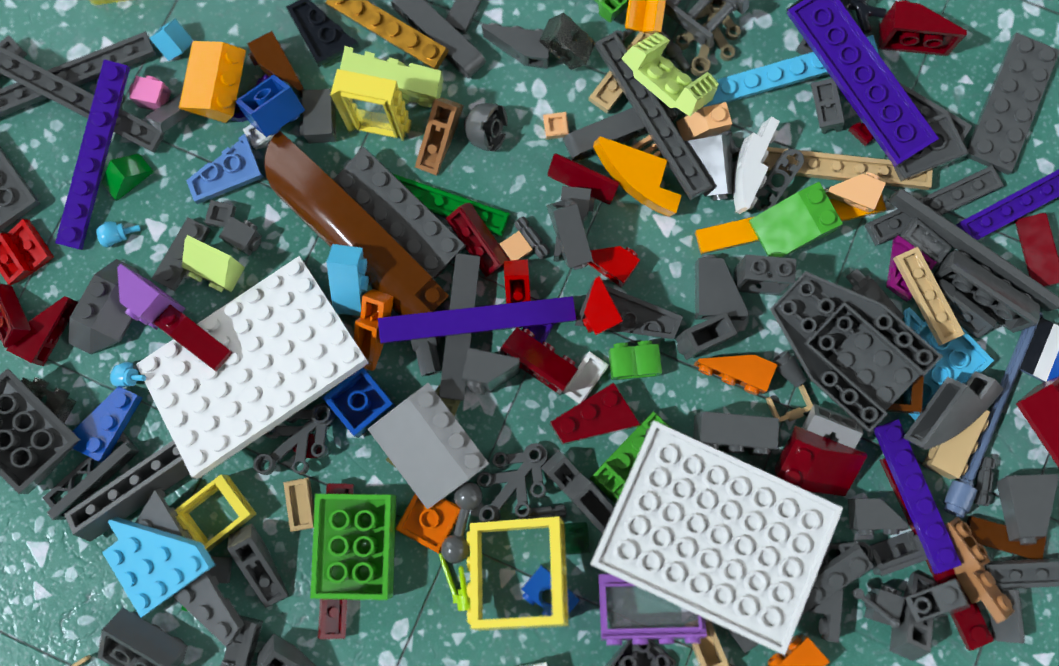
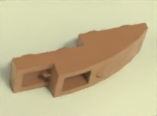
M958 516L945 525L962 564L953 569L971 603L974 604L981 600L995 621L999 623L1015 612L1012 608V603L996 586L992 574L983 567L990 562L986 549L977 543L972 536L968 524Z

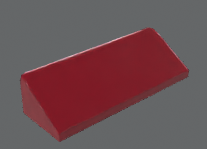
M554 153L548 170V177L569 187L591 189V197H595V199L608 205L612 203L618 191L619 182Z
M468 202L460 205L446 218L459 239L467 245L465 248L470 255L480 256L479 268L486 277L502 267L504 261H509L508 256L471 203Z
M1040 213L1015 220L1029 277L1044 287L1058 285L1059 257L1047 214Z
M0 284V339L4 348H9L31 331V327L13 287Z

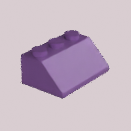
M122 264L117 267L120 303L127 308L125 313L134 320H139L143 324L157 330L158 327L154 322L170 304L181 313L186 309L150 280Z

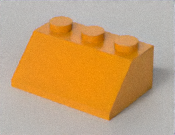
M193 41L179 109L223 123L230 120L234 115L235 101L237 100L246 50L225 42Z

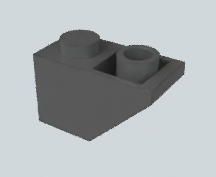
M881 498L848 499L849 529L858 530V535H874V530L883 529V534H900L899 529H908V524Z
M956 579L905 597L916 623L945 617L971 608L960 583Z

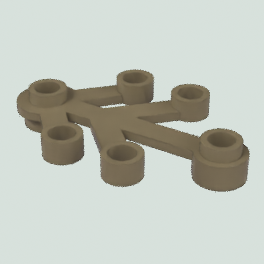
M712 0L694 20L697 21L709 15L708 21L702 25L705 27L726 4L725 1ZM713 4H718L720 8L714 7ZM728 15L722 23L727 29L725 33L726 38L734 41L739 37L741 30ZM717 27L712 34L714 41L721 50L720 57L723 61H731L735 55V49L728 44ZM734 30L737 34L732 35L729 31ZM688 32L678 35L675 44H678L682 50L688 48L689 43L695 39ZM683 39V40H685L687 43H686V44H681V43L679 42V40ZM705 44L701 45L699 55L693 59L691 64V72L697 77H701L708 72L711 65L710 60L707 58L710 48ZM724 51H729L731 55H725ZM696 66H701L704 70L699 71L696 69Z

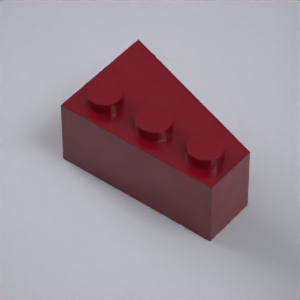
M612 383L552 420L550 426L562 445L637 428L640 426V423L616 385Z

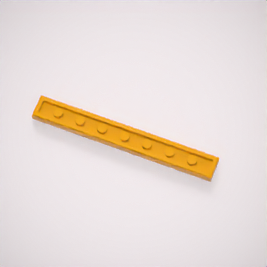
M882 193L875 209L869 213L833 198L829 199L842 222L887 210ZM753 217L696 230L695 235L701 255L758 242L759 239L749 223V220Z

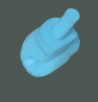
M113 221L104 222V224L96 229L98 241L103 247H111L114 243L127 240L126 234L141 231L139 225L124 228L122 223L116 224Z
M124 362L113 367L110 381L115 387L135 386L137 381H145L146 376L138 375V370L133 369V363Z

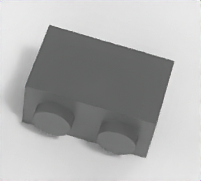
M331 89L302 90L303 99L299 101L305 111L301 113L303 114V121H300L301 135L306 138L309 144L337 142L336 106L330 96Z

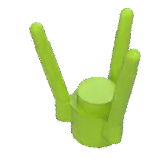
M439 553L441 565L452 593L453 603H457L458 611H467L470 609V598L467 595L463 566L459 567L461 588L458 589L457 593L447 562L442 553Z

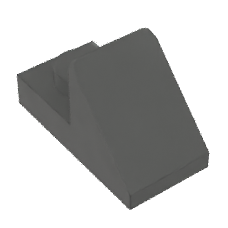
M842 589L809 610V612L823 614V618L819 621V633L822 634V639L829 642L839 643L843 601Z

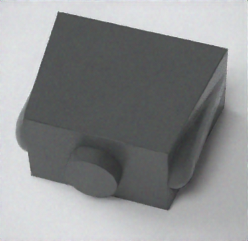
M724 312L684 330L675 340L678 343L677 350L688 360L719 346L738 333L727 312Z

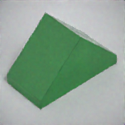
M138 153L110 160L101 183L113 198L118 201L153 174L154 171Z

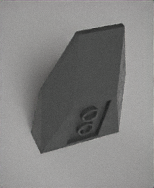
M806 271L770 308L809 379L867 432H871L888 414L886 410L920 375L925 376L943 357L882 303Z

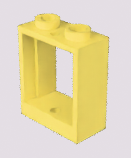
M223 474L219 475L175 509L178 514L176 519L182 529L188 530L194 541L203 543L207 552L211 551L229 537L230 534L257 515L229 475ZM220 490L239 518L208 540L189 513Z

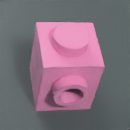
M136 76L134 83L129 88V98L138 107L156 110L167 103L171 93L170 89L162 81L152 76H146L145 78Z

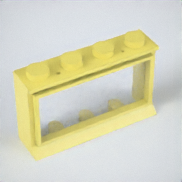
M337 69L330 96L348 131L351 132L357 129L393 138L400 136L401 140L404 141L405 134L410 132L411 120L408 117V110L405 108V101L402 99V91L399 90L397 81Z

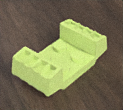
M656 32L633 45L621 59L632 69L634 78L668 107L678 108L688 116H691L713 100L719 83L710 73L706 72L695 81H692L687 74L682 73L669 59L661 55L670 41L668 38Z

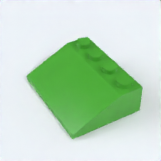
M315 494L310 599L388 600L393 597L396 495Z

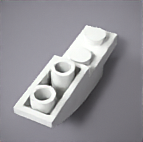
M773 117L762 123L757 134L753 132L745 138L739 151L733 182L735 210L739 214L754 207L758 199L755 195L767 180L765 174L769 167L762 163L768 156L769 151H767L769 143L771 144L777 137L778 130L776 128L780 122Z

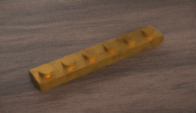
M326 0L325 2L331 8L433 69L438 70L449 52L446 47L367 0Z

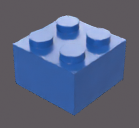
M274 74L235 101L249 123L266 138L269 135L278 133L282 126L288 122L295 121L305 111L292 88Z
M364 367L343 380L322 397L351 434L357 438L361 437L368 431L369 427L396 407L395 403Z

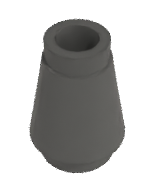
M786 350L772 360L773 363L778 364L776 371L793 384L795 388L807 380L794 353L790 354Z

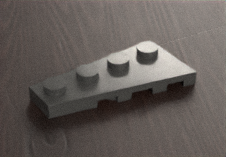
M594 281L591 283L575 326L586 327L582 319L586 318L584 311ZM605 285L623 320L622 323L608 330L675 339L683 316Z

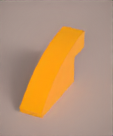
M601 136L594 142L593 147L602 164L613 179L619 182V185L628 194L648 208L670 217L677 213L682 195L660 188L667 164L666 159Z

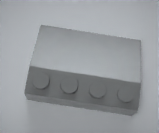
M429 383L368 428V431L427 509L489 464Z

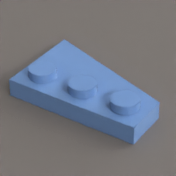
M246 134L238 138L239 141L231 148L227 147L221 152L222 155L212 163L208 162L186 180L196 204L263 178Z

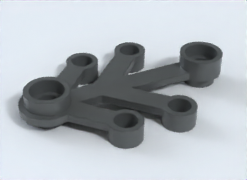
M320 403L312 410L301 409L292 418L286 419L289 423H294L298 419L309 420L302 427L276 426L274 434L269 435V431L264 435L270 439H276L279 436H289L290 438L270 455H258L253 463L255 471L262 475H270L274 472L276 463L297 446L292 470L298 475L306 474L309 470V464L306 462L309 434L315 429V443L311 447L312 455L317 458H324L328 453V447L325 445L327 427L334 422L336 416L327 403ZM327 412V417L321 420L322 413ZM322 446V452L320 454H317V448ZM270 462L269 468L265 470V463ZM303 463V469L298 471L297 466Z
M533 443L528 445L522 453L505 455L503 452H498L493 456V463L498 468H505L508 464H523L517 471L496 474L481 472L478 475L477 482L484 488H488L493 484L507 483L490 505H485L480 509L479 519L481 522L499 521V510L515 490L518 503L515 507L516 515L520 518L530 516L531 507L528 505L525 477L532 469L534 484H532L530 489L531 494L536 498H543L547 493V489L543 484L541 467L548 459V453L544 446ZM537 451L539 452V457L535 460L531 459V454ZM504 456V462L497 464L498 457ZM489 476L488 483L482 484V477ZM542 486V493L539 495L535 494V488ZM521 506L527 507V512L524 515L519 513ZM491 510L492 517L485 519V512Z

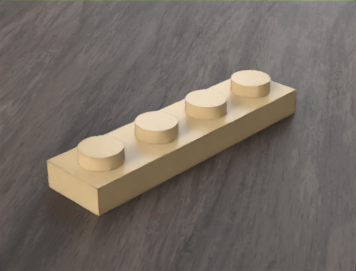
M639 32V34L627 48V51L633 45L639 43L640 41L646 39L654 33L646 34ZM611 71L607 73L589 97L591 103L607 114L624 93Z
M919 247L894 257L893 260L938 345H943L964 335Z

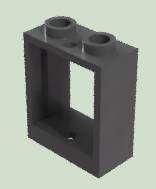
M746 254L734 268V282L739 292L781 296L795 283L796 259ZM757 284L761 285L760 289L756 287Z

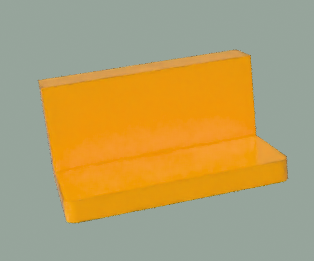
M629 0L625 28L646 34L661 32L666 0Z

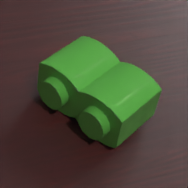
M650 340L640 341L638 346H628V343H617L613 345L614 348H610L608 351L611 380L655 377L662 374L659 344H652Z

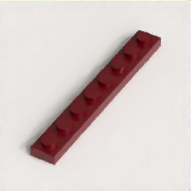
M885 458L880 459L879 461L913 534L916 535L917 532ZM926 560L933 578L937 582V586L954 579L959 582L953 568L934 574L929 560ZM965 593L971 608L951 614V617L966 649L972 651L994 640L977 603L972 604Z

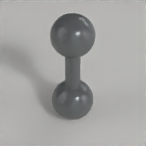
M472 482L463 483L454 493V499L460 511L454 535L447 537L441 546L442 556L449 563H461L469 555L470 547L464 538L469 512L476 509L482 501L480 487Z

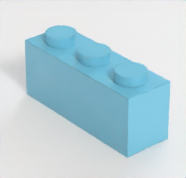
M333 244L327 259V270L332 306L339 314L361 316L362 295L367 293L369 277L365 276L367 259L363 258V248Z

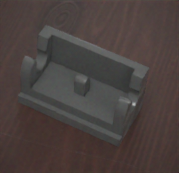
M832 78L811 83L821 132L825 134L827 130L835 128L836 132L843 131L844 118L836 83Z
M912 531L869 545L873 551V557L870 562L874 566L872 571L875 575L884 576L928 560L918 534L914 535Z
M239 615L244 623V627L234 642L227 646L220 666H251L263 624L262 620Z

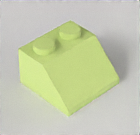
M188 235L185 238L182 268L189 272L187 276L198 282H201L202 279L210 282L209 287L221 293L223 289L232 292L245 267L232 256Z

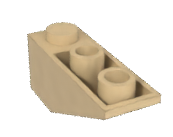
M986 410L975 422L955 437L930 448L922 465L947 479H959L968 469L967 461L970 455L978 447L977 439L980 433L988 426L989 420L987 418L990 411Z

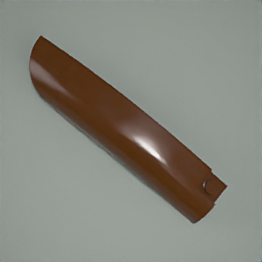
M281 131L273 136L265 154V172L268 182L277 196L330 248L333 244L363 248V258L367 259L365 276L369 277L368 285L374 290L393 296L392 309L399 316L434 312L449 295L356 201Z

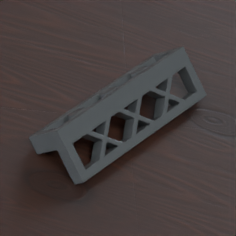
M124 432L120 436L123 444L113 453L111 452L109 457L93 470L94 459L88 456L43 497L44 501L51 508L46 513L52 520H65V513L89 498L140 452ZM79 474H87V476L74 487L75 478ZM60 491H68V494L58 503L53 499Z

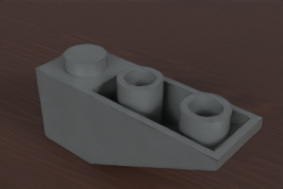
M482 23L483 38L521 64L530 67L548 68L552 33L543 29L528 30L520 26L506 27L498 23Z

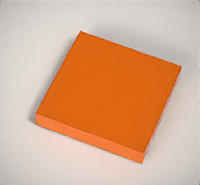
M414 494L395 530L439 554L443 541L449 537L457 522L460 508L443 498L427 509L418 496Z

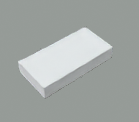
M589 351L563 393L580 404L589 395L609 365Z

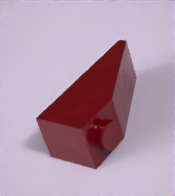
M66 296L62 297L28 322L31 331L7 348V351L30 363L44 366L70 321V316L78 302Z
M171 304L154 322L158 328L214 371H217L233 353Z

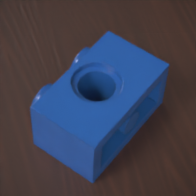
M541 564L522 586L521 590L525 592L522 597L532 606L537 603L544 610L541 613L543 616H553L552 602L548 603L542 599L543 591L552 589L551 572ZM567 587L569 615L579 603L580 598Z

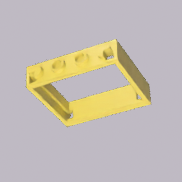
M560 517L470 523V531L467 532V544L470 546V556L467 557V569L470 572V582L467 584V595L470 598L467 621L471 625V629L485 631L569 626L564 520ZM550 528L553 616L483 620L482 533Z

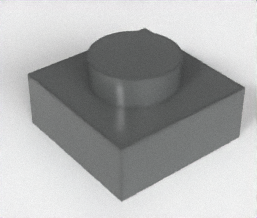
M210 200L204 223L224 229L230 217L234 218L236 207L232 204Z

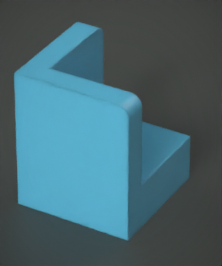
M176 18L162 26L150 37V40L169 61L182 54L193 42V39Z

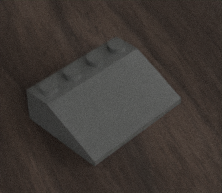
M7 368L0 374V476L18 494H29L49 476L80 441V438Z

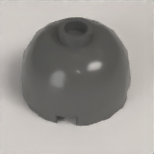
M483 103L475 106L469 112L464 121V128L467 138L473 146L484 151H497L501 147L506 135L501 133L503 126H507L508 122L505 108L495 103Z

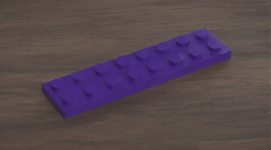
M803 0L787 11L788 17L894 167L939 139L840 0Z

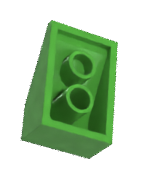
M820 182L793 194L749 220L767 256L784 257L835 232L843 224Z

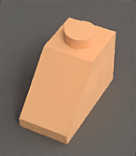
M724 102L702 107L691 116L678 120L676 125L683 140L688 141L717 136L722 132L730 130L732 121L727 103Z
M866 173V175L861 174L831 186L825 190V193L830 198L869 213L875 209L886 183L880 181L878 175Z

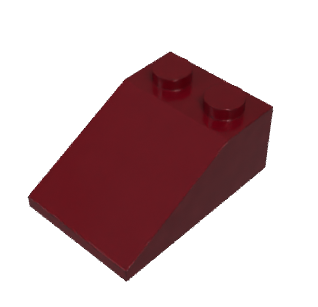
M908 0L895 1L880 22L878 49L948 56L967 35V30L920 3H911Z
M795 426L775 465V477L805 491L846 496L865 462L867 454Z

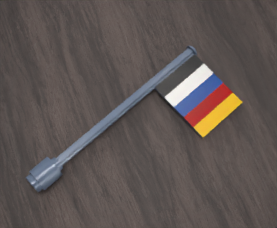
M1041 312L1037 325L1023 329L1000 383L1004 390L991 405L990 414L987 418L989 420L988 426L980 433L977 439L979 444L976 451L970 456L966 473L958 481L953 480L943 502L945 504L943 510L951 515L964 518L965 514L969 513L978 492L974 488L973 481L1018 371L1020 370L1042 382L1059 376V326L1044 319Z

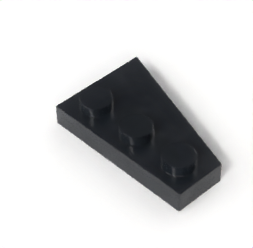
M298 0L286 6L318 67L342 56L345 46L352 47L353 49L359 47V43L353 37L344 32L343 28L335 24L311 0Z

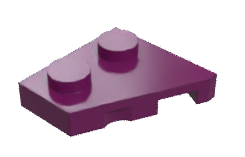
M897 235L892 242L886 288L907 302L912 298V294L893 258L916 247ZM921 251L930 270H932L937 262Z

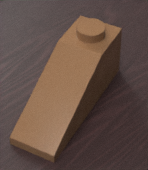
M443 97L434 99L415 168L438 175L457 129L464 105Z

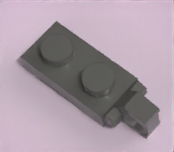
M857 268L846 276L847 280L853 285L851 291L882 303L899 319L905 317L869 275L865 277Z

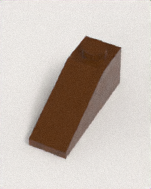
M273 31L247 43L251 50L248 56L254 66L259 65L268 76L274 74L289 85L295 94L303 98L302 90L304 88Z

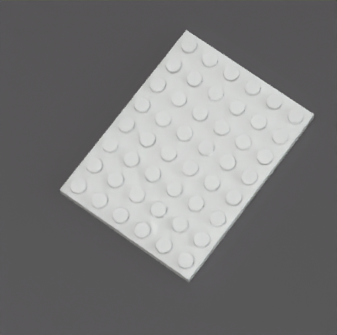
M298 256L197 323L198 326L233 352L217 371H214L175 340L168 342L138 362L136 366L140 374L146 376L144 382L191 477L198 480L363 368L369 362L302 258Z
M652 421L590 564L785 655L843 508L667 426Z

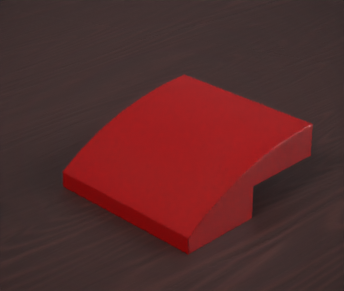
M22 219L7 234L0 233V273L8 285H13L28 277L54 257L32 222L28 219Z

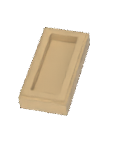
M310 478L283 482L290 532L314 528V504Z

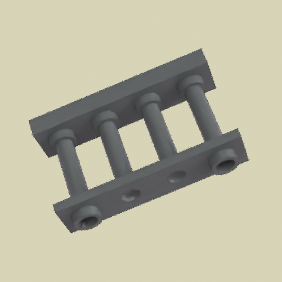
M666 0L664 13L690 32L699 44H705L711 49L714 46L712 32L732 11L737 10L743 15L749 9V0H724L726 4L705 27L694 19L712 0H699L687 14L677 7L682 0Z

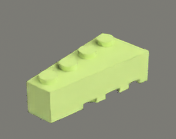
M344 47L340 70L397 81L405 104L414 102L423 107H432L434 99L440 98L444 81L442 71L413 63L407 67L398 59L389 57L388 60L384 61L374 57L375 53L365 51V54L361 55L353 53L352 47Z

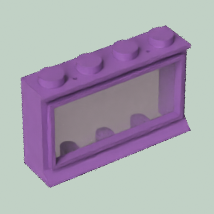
M599 574L601 641H607V646L622 645V641L633 640V645H648V640H659L661 645L675 644L674 639H685V644H699L701 639L707 637L704 617L612 574Z

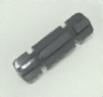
M524 216L514 222L515 227L518 231L522 232L521 234L531 248L535 249L539 259L548 256L550 249L546 244H543V240L534 228L529 226L527 219Z
M983 457L979 466L981 470H978L975 489L978 490V493L975 496L974 504L989 506L991 496H988V492L991 493L994 473L991 470L995 468V459Z
M555 505L554 508H551V506L531 508L529 517L520 518L518 516V520L548 517L565 518L567 516L565 505ZM527 509L519 510L520 515H524L527 512Z

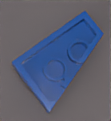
M118 386L73 430L80 438V441L73 449L102 463L109 457L141 402L142 397Z

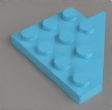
M910 307L903 311L905 316L903 322L943 356L924 376L922 411L947 377L966 384L974 371L982 373L994 361L963 328L964 335L939 346L925 320L923 321ZM911 385L903 393V404L910 405ZM920 414L909 415L916 421Z
M118 517L108 521L118 541L102 553L140 618L149 614L215 566V563L201 542Z

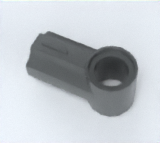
M437 338L411 340L413 351L417 355L421 376H431L442 372L436 347L438 346Z

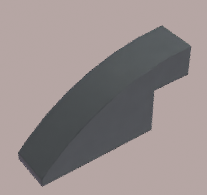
M974 371L966 384L947 377L903 438L924 450L940 445L955 437L975 422L993 404L1004 389L996 379Z
M558 450L541 469L603 534L614 507L576 469L567 457Z

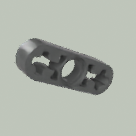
M787 149L781 154L768 173L765 184L761 189H758L755 196L758 198L759 196H766L768 190L764 189L766 185L771 190L777 191L776 195L773 193L769 194L767 197L768 205L763 204L760 207V200L757 199L754 205L757 210L766 211L773 207L804 163V156L799 150ZM796 154L795 160L797 164L789 165L787 168L788 171H791L789 175L784 170L778 169L780 165L784 168L789 162L786 159L788 155L793 156ZM777 173L782 174L784 177V183L780 187H774L771 183L773 175Z

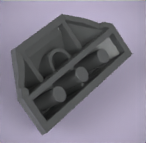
M118 259L94 274L70 316L69 344L89 354H94L99 350L121 342L133 318L125 313L127 308L120 303L117 267L122 264L134 272L140 273L138 269Z

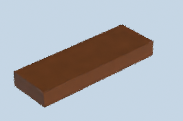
M968 516L967 524L978 544L1029 559H1043L1046 536L1037 539V544L1020 545V541L1009 542L1006 525Z

